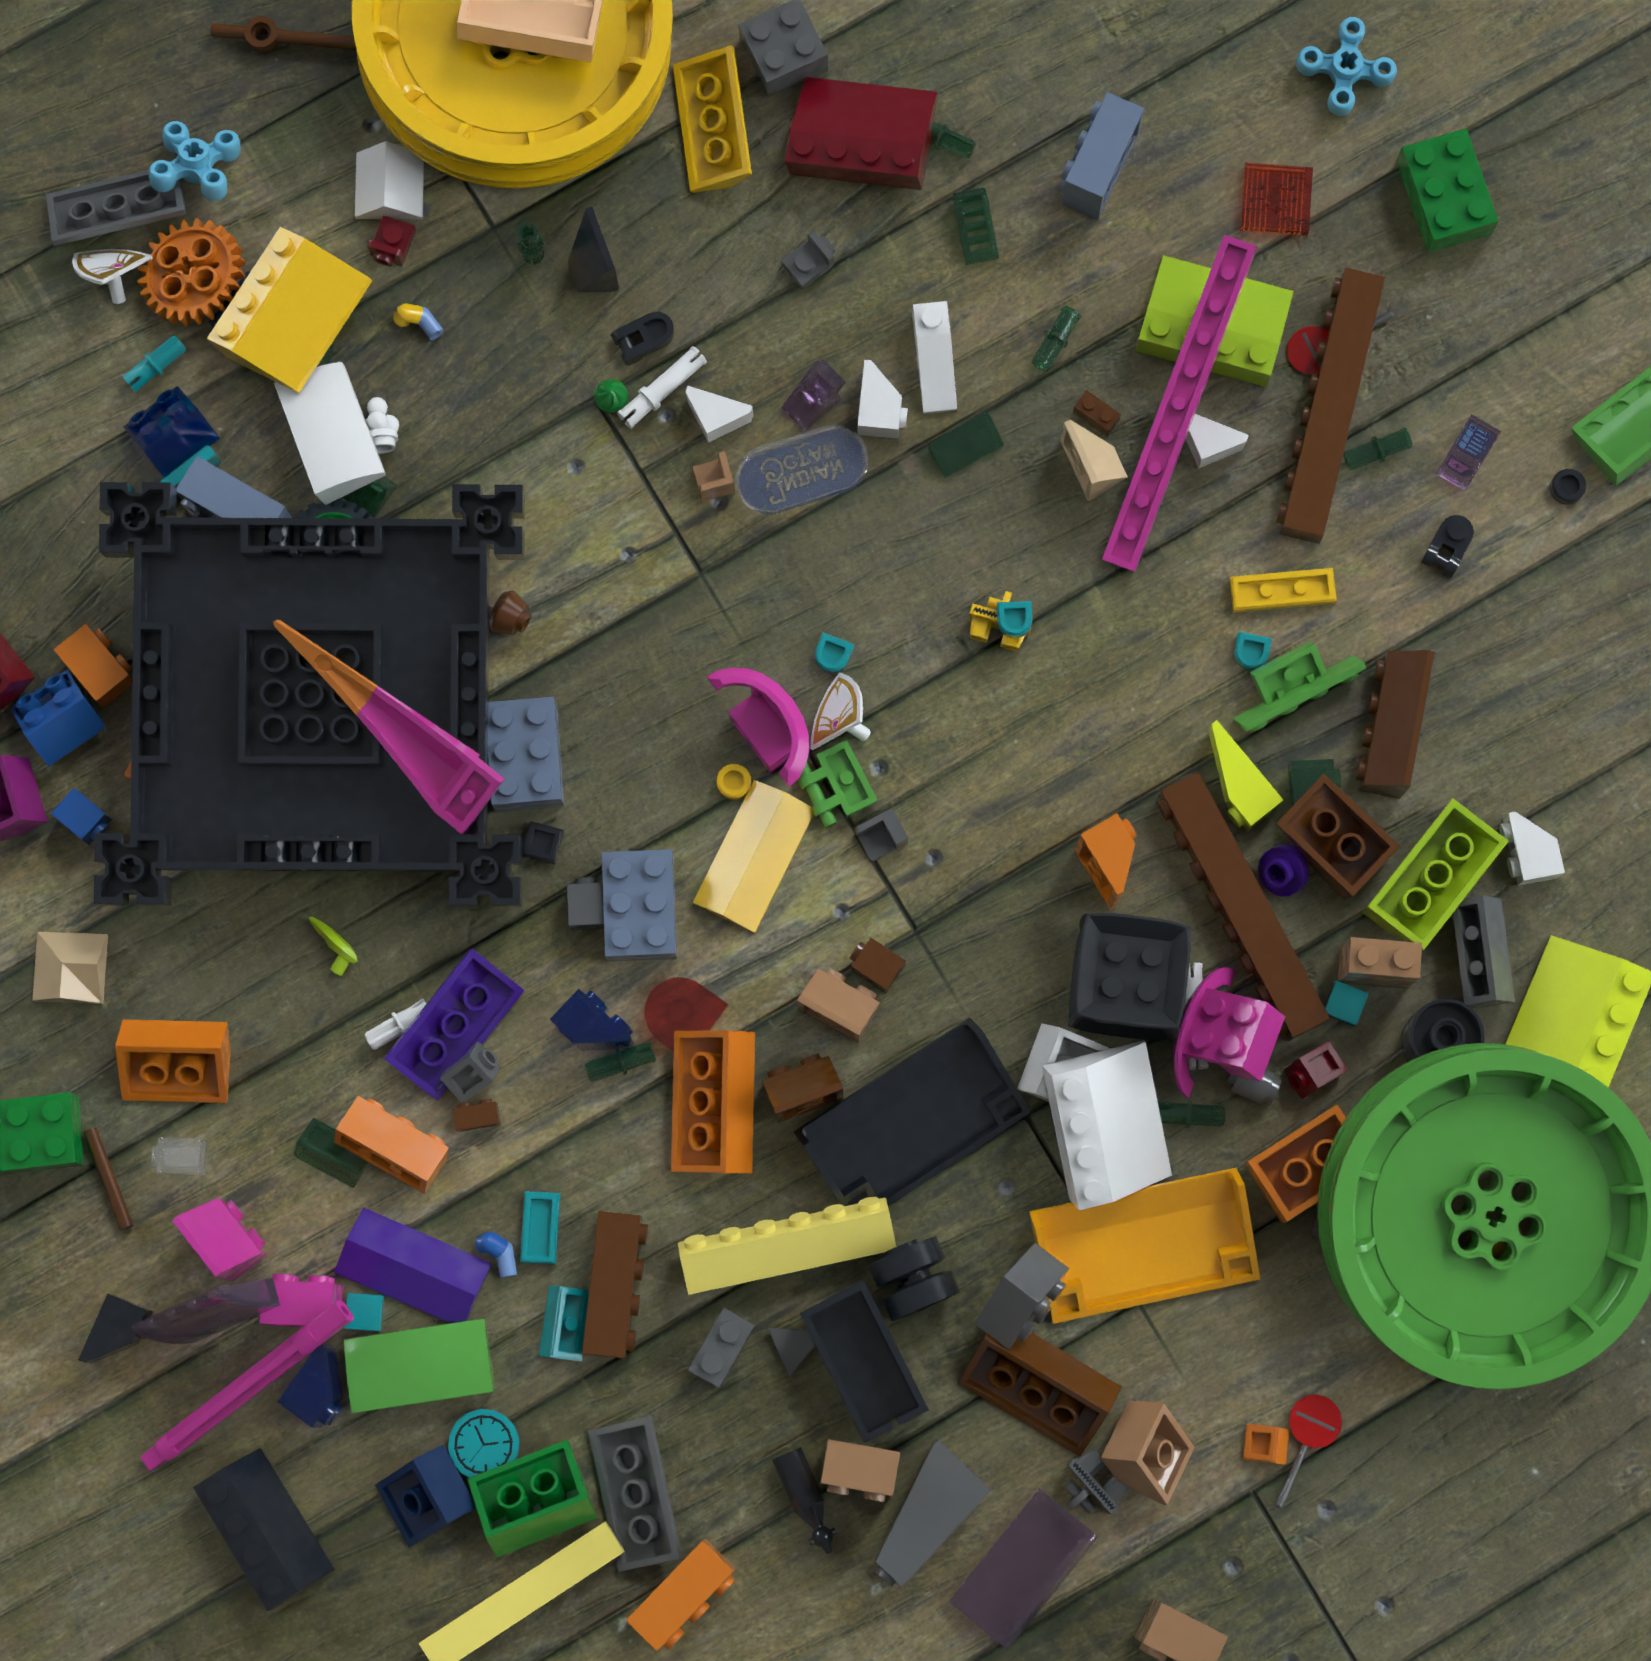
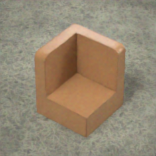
M725 451L718 453V460L693 466L702 502L735 493L734 482Z

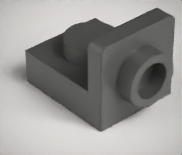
M812 231L808 234V241L781 260L782 266L803 290L834 267L833 253H835V249L825 236L819 238L815 231Z
M477 1042L471 1047L467 1055L446 1069L441 1074L440 1079L460 1102L464 1103L493 1082L500 1069V1064L491 1050L484 1048L480 1042Z

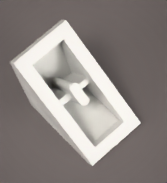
M687 386V402L708 443L752 421L753 406Z
M1195 414L1186 436V441L1198 468L1243 451L1249 435Z

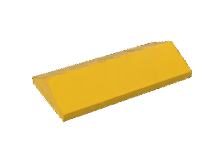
M730 45L672 64L690 191L693 193L731 188L752 175L734 47Z
M754 780L693 904L755 934L814 816L812 807L782 790Z

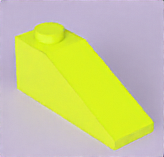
M1218 720L1211 724L1208 732L1225 804L1229 808L1226 813L1237 827L1240 828L1243 825L1249 831L1277 809L1283 802V799Z

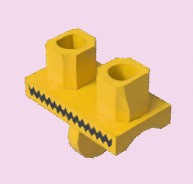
M1005 591L1003 600L989 597L987 607L972 604L969 621H971L970 639L987 643L991 628L999 629L997 610H994L997 609V602H1010L1011 592ZM1030 630L1020 638H1010L1003 635L1000 647L1018 652L1024 637H1029Z

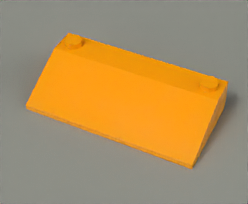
M1237 1168L1147 1186L1114 1202L1083 1210H1078L1071 1202L1029 1211L1035 1243L1069 1268L1062 1279L1066 1284L1065 1288L1054 1302L1049 1299L1051 1301L1049 1306L1051 1307L1050 1314L1053 1324L1260 1280L1245 1184Z

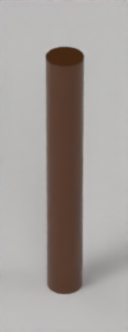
M97 1128L83 1132L120 1231L134 1226Z

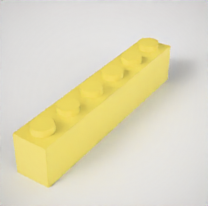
M868 1197L860 1200L858 1204L849 1206L831 1205L826 1207L824 1211L817 1213L799 1212L791 1215L789 1219L780 1221L762 1220L752 1227L743 1229L729 1227L720 1231L719 1234L706 1237L704 1235H693L686 1238L683 1242H678L688 1295L884 1253L895 1248L896 1242L886 1198Z

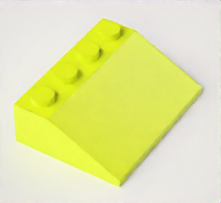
M1551 935L1505 1044L1523 1047L1565 1061L1582 1069L1609 1087L1650 989L1651 971L1625 959Z

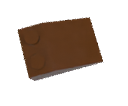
M1322 774L1276 823L1294 847L1303 854L1315 872L1344 900L1353 897L1400 847L1325 774Z
M820 1053L800 1060L802 1065L788 1071L787 1066H783L767 1073L769 1078L763 1080V1085L778 1123L844 1099L841 1081L829 1056L821 1058Z

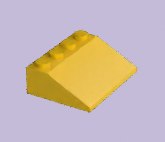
M280 227L216 323L207 340L226 358L300 393L372 283V280L306 238Z

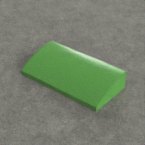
M1651 366L1571 428V432L1583 449L1615 486L1651 459Z
M485 1318L344 1339L351 1413L490 1393L495 1390Z

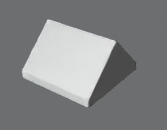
M387 141L357 152L355 219H382L383 215L393 219H423L424 161L406 147Z

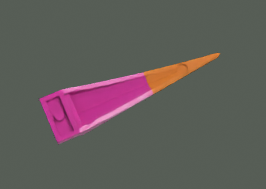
M275 620L273 622L274 627L311 664L357 715L398 764L432 810L460 834H463L505 779L479 758L480 754L281 620Z

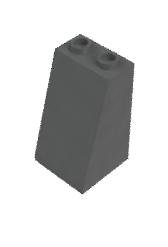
M939 1440L932 1444L875 1559V1562L879 1565L876 1573L891 1587L896 1582L903 1587L991 1491Z

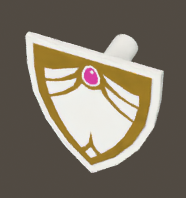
M125 249L92 250L74 253L72 264L74 271L81 278L96 284L109 285L112 302L120 304L126 301L120 275L152 259V255Z
M839 672L827 689L814 719L811 750L820 747L846 731L861 741H865L869 737L870 729L861 724L863 715L862 694L858 684L850 676Z

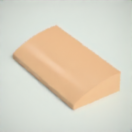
M462 0L457 20V39L592 62L603 0Z

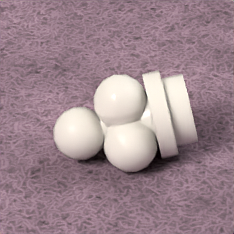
M375 397L367 404L369 416L365 420L378 454L389 453L396 448L395 443L398 441L399 421L393 415H385L388 408L386 401L380 397Z

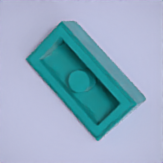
M549 1286L539 1350L540 1356L582 1362L589 1290Z

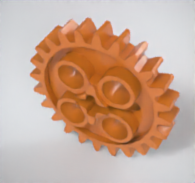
M196 218L192 227L186 220H182L181 229L179 230L171 224L169 225L170 234L168 236L161 232L158 233L161 240L159 244L149 242V246L153 250L152 254H149L152 255V259L146 261L147 265L138 267V270L144 275V277L137 280L138 284L143 288L140 294L147 300L146 304L161 319L167 318L174 325L179 320L184 326H188L192 318L198 325H201L203 315H207L210 320H214L213 311L215 309L224 313L225 307L223 303L225 300L231 302L233 299L231 292L238 291L241 287L236 280L246 277L240 267L246 265V261L240 256L243 250L236 243L237 240L231 233H228L222 225L217 227L211 220H208L204 225L199 218ZM212 281V283L206 287L207 283ZM181 288L180 291L174 295L175 291Z

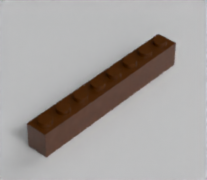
M1345 268L1342 277H1335L1330 297L1336 298L1334 310L1327 309L1323 329L1329 331L1326 342L1320 341L1315 361L1321 362L1318 374L1312 373L1307 393L1313 394L1310 406L1304 405L1299 424L1300 426H1305L1303 439L1296 438L1292 452V458L1297 459L1295 471H1288L1284 490L1290 491L1287 504L1281 502L1276 523L1282 524L1281 535L1320 544L1324 536L1384 286V276Z
M1199 772L1162 789L1159 794L1160 801L1157 802L1158 808L1166 821L1171 819L1177 831L1173 835L1179 848L1182 851L1187 849L1193 862L1189 863L1195 878L1198 882L1203 880L1207 886L1209 893L1206 894V898L1215 913L1220 911L1226 922L1222 925L1225 935L1230 943L1236 942L1242 954L1238 957L1242 967L1247 974L1253 973L1259 985L1255 986L1258 997L1261 1001L1268 1002L1285 1016L1279 1035H1286L1288 1041H1291L1326 1023L1330 1017Z

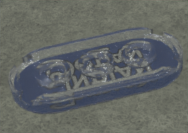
M840 425L823 426L757 447L748 452L737 468L735 475L736 489L743 503L753 511L761 514H778L847 492L856 487L864 478L868 468V450L863 439L854 431L852 432L850 429Z

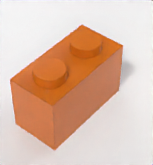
M84 624L53 650L94 700L104 708L132 685V677L128 673L133 668L121 654L114 657L107 647L112 643L100 628L93 631L87 624Z

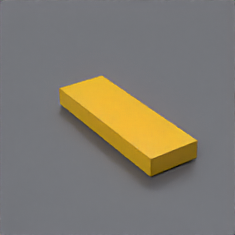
M1333 568L1232 576L1229 579L1233 613L1327 605L1337 602Z

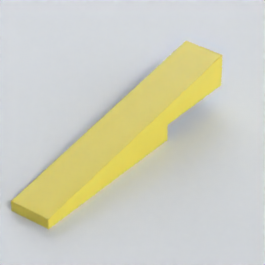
M605 1521L427 1637L419 1645L429 1661H459L625 1551Z

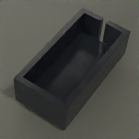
M864 1281L799 1313L864 1443L893 1429L889 1420L894 1417L897 1423L901 1425L929 1410Z

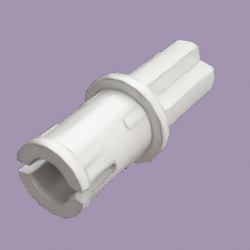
M424 999L397 1014L395 1012L391 1013L392 1018L367 1031L365 1038L370 1047L376 1050L401 1036L426 1005Z

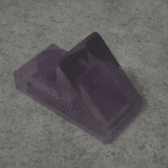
M822 358L812 365L781 408L803 431H806L841 399V395L838 392L846 382Z

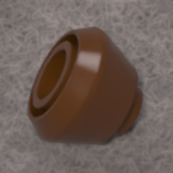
M516 591L503 592L496 601L489 615V628L491 632L513 636L518 631L523 633L531 620V614L528 613L529 606Z

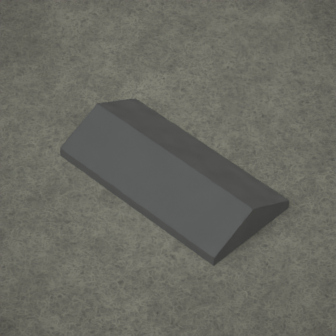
M149 170L46 194L53 245L56 246L185 215L187 202L181 178L176 181L174 188L168 192H158L153 189L149 181Z
M652 1416L589 1430L588 1433L607 1522L625 1551L615 1558L618 1572L681 1559L682 1553Z

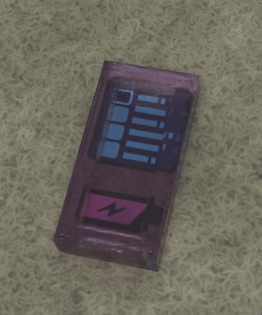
M1471 414L1436 474L1466 491L1501 431Z

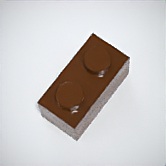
M1087 390L1073 409L1074 414L1107 437L1121 417L1119 412Z
M492 1099L480 1100L478 1105L472 1106L470 1102L457 1105V1108L452 1109L457 1132L501 1125L498 1103L496 1101L492 1102Z

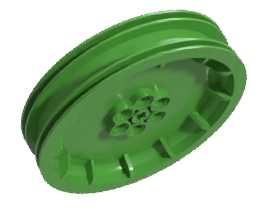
M1473 1043L1439 1049L1405 1063L1376 1083L1353 1107L1331 1144L1321 1175L1317 1212L1320 1244L1330 1277L1350 1312L1370 1334L1406 1362L1432 1376L1459 1385L1486 1389L1520 1388L1556 1379L1585 1365L1613 1344L1635 1319L1651 1292V1142L1637 1118L1614 1092L1595 1077L1572 1064L1530 1049L1506 1044ZM1490 1171L1492 1176L1490 1184L1485 1188H1479V1175L1482 1172ZM1518 1182H1523L1525 1185L1524 1194L1518 1199H1513L1511 1194L1513 1186ZM1463 1195L1465 1198L1463 1209L1453 1212L1451 1209L1453 1198ZM1487 1211H1497L1496 1218H1486ZM1530 1217L1532 1222L1530 1230L1525 1234H1520L1518 1230L1520 1221L1523 1218ZM1465 1230H1470L1472 1234L1471 1242L1465 1247H1460L1458 1245L1459 1235ZM1499 1241H1504V1253L1498 1258H1493V1245Z

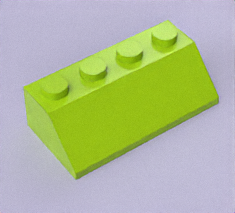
M1452 798L1362 913L1389 934L1404 942L1422 943L1423 951L1509 841Z

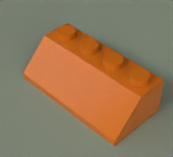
M730 1030L674 1031L671 1172L752 1173L755 1032Z

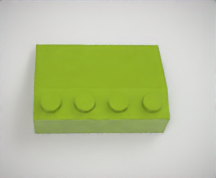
M1163 255L1138 339L1137 352L1173 362L1177 361L1211 268ZM1246 278L1211 372L1267 387L1294 291Z

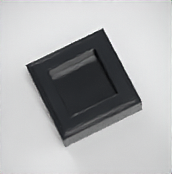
M530 821L522 848V856L555 865L564 830Z

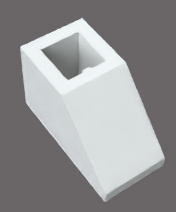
M1510 812L1503 818V823L1499 826L1500 834L1509 841L1507 844L1511 857L1507 858V866L1511 878L1516 877L1517 886L1556 879L1565 873L1557 838L1517 812Z

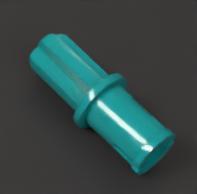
M171 336L152 353L148 354L146 352L144 354L146 358L126 374H123L122 377L127 384L132 382L130 387L137 393L140 388L157 374L162 376L164 374L162 370L186 351V348L176 336Z

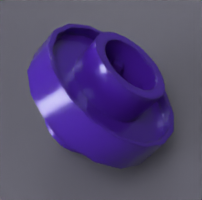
M1283 844L1276 845L1263 853L1259 860L1258 873L1262 884L1268 891L1274 895L1285 897L1291 896L1304 888L1308 882L1309 868L1306 859L1295 847Z

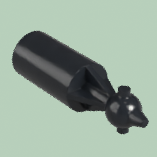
M802 1447L772 1459L794 1513L813 1529L812 1537L808 1539L809 1544L821 1547L826 1554L831 1553V1542L833 1535H836L837 1532L835 1528L830 1529L827 1526H823L824 1498Z

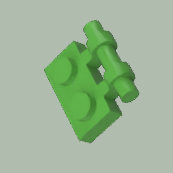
M847 740L816 754L821 768L812 772L808 763H806L798 780L801 789L806 790L814 805L811 809L815 817H820L825 829L837 823L832 810L840 806L846 818L878 803ZM825 779L828 780L835 794L828 799L824 797L818 785L819 782Z

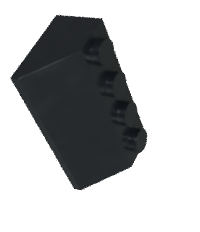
M262 1448L229 1464L193 1487L267 1611L282 1605L335 1570Z

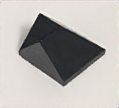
M589 207L584 212L568 259L569 270L573 275L578 292H614L619 290L615 267L593 207Z

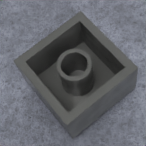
M791 0L738 24L740 42L768 97L805 81L806 77H813L828 70V54L801 0Z
M1034 1243L1003 1277L974 1324L1007 1349H1010L1018 1339L1024 1342L1036 1326L1033 1322L1039 1325L1051 1310L1049 1306L1051 1301L1049 1299L1054 1302L1065 1288L1066 1284L1062 1279L1069 1268Z

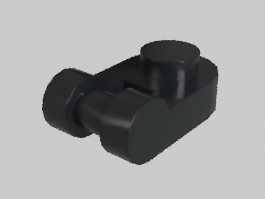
M652 312L616 329L610 336L614 344L620 346L623 352L621 357L625 365L629 366L640 361L644 356L668 345L674 337V326L670 317L665 313ZM640 334L644 342L635 346L631 338Z
M1452 515L1446 518L1436 532L1421 563L1428 567L1433 565L1443 570V575L1452 578L1473 539L1474 529L1471 522L1466 517L1460 515ZM1443 547L1453 552V554L1448 558L1438 552Z

